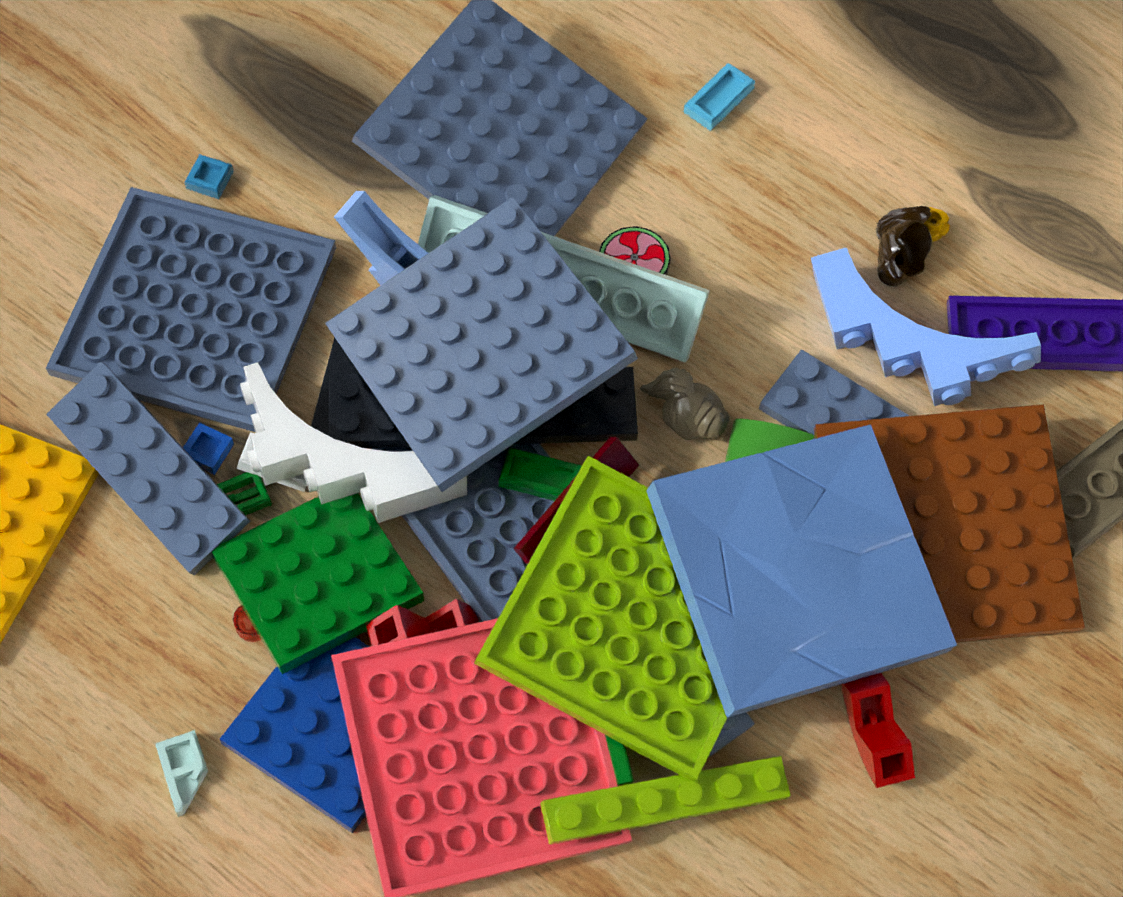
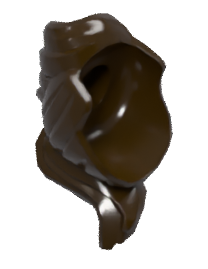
M917 206L891 210L878 221L876 232L880 242L877 274L880 281L884 284L898 286L907 281L908 277L918 275L925 270L924 262L932 245L929 229L924 224L932 215L929 207Z

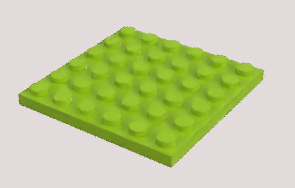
M587 456L474 664L688 780L696 781L727 720L726 714L646 491L648 487Z

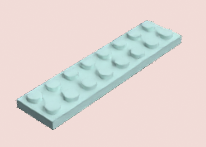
M433 195L429 199L418 245L430 253L488 213ZM541 232L628 343L682 362L688 360L710 290Z

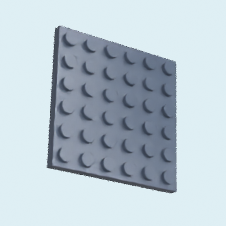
M471 0L354 134L352 142L427 199L436 195L489 213L513 197L540 232L556 236L648 118L492 0Z
M131 187L46 366L48 375L79 383L102 361L140 401L255 432L251 415L255 414L256 410L254 404L246 405L240 383L246 382L243 367L259 363L269 386L277 394L335 253V240Z
M513 197L325 323L441 492L638 359L631 345Z

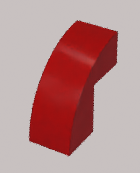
M455 599L426 618L396 605L370 621L366 627L371 645L376 646L479 623V620L469 604Z
M878 673L841 684L853 737L863 764L875 787L880 788L914 779L915 770L912 744L894 720L890 684L883 674Z

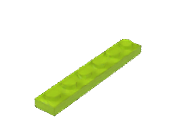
M777 756L702 770L696 781L676 775L543 800L540 804L548 842L551 845L785 800L791 794L782 758Z

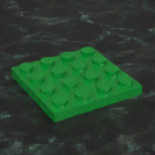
M358 493L321 504L318 496L222 543L211 551L213 559L281 674L368 631L366 625L392 607L398 605L408 610L425 601L423 591L372 513L366 511L363 500Z

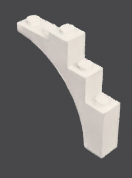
M259 363L243 367L246 382L240 383L246 405L254 404L256 413L251 415L256 432L250 435L253 450L247 451L253 474L261 472L265 486L304 474L309 492L317 490L321 504L360 492L366 511L374 510L378 523L467 495L466 476L441 492L414 451L389 452L361 448L333 439L307 425L290 411L272 390Z

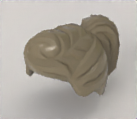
M672 368L671 370L663 371L653 382L640 387V390L649 396L666 400L662 409L663 420L666 425L686 440L695 439L699 436L705 439L717 438L727 428L730 416L723 407L720 398L706 385L693 383L690 372H687L685 369Z

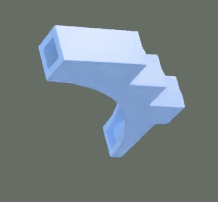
M356 191L334 216L336 221L372 264L369 272L380 285L428 254L392 222L365 191Z
M847 248L811 257L813 274L836 348H856L863 345L866 341L873 339L884 376H905L917 368H922L934 406L940 404L954 405L963 401L965 397L971 396V381H989L1000 373L1011 370L1024 371L1041 362V344L1036 332L1008 338H970L945 334L915 323L894 311L873 293L857 272Z

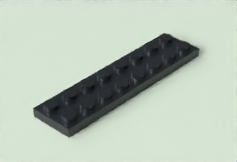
M625 367L514 444L606 442L609 437H617L620 441H637L638 425L633 367ZM329 374V437L361 448L410 447L360 374Z

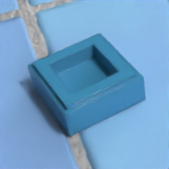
M199 154L185 180L186 189L219 199L234 172L232 164Z

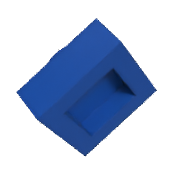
M199 422L183 448L203 470L215 475L234 446L232 437Z

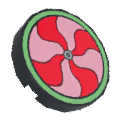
M637 226L621 228L609 234L601 243L599 252L668 275L671 263L669 247L660 235L650 229Z

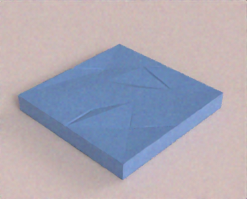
M871 424L653 480L646 490L727 718L946 654L957 646Z

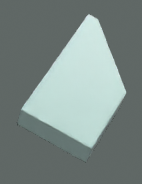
M195 730L155 743L178 817L185 814L208 773Z

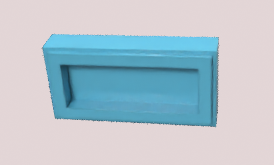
M727 63L684 105V113L711 131L754 89L755 80L730 63Z

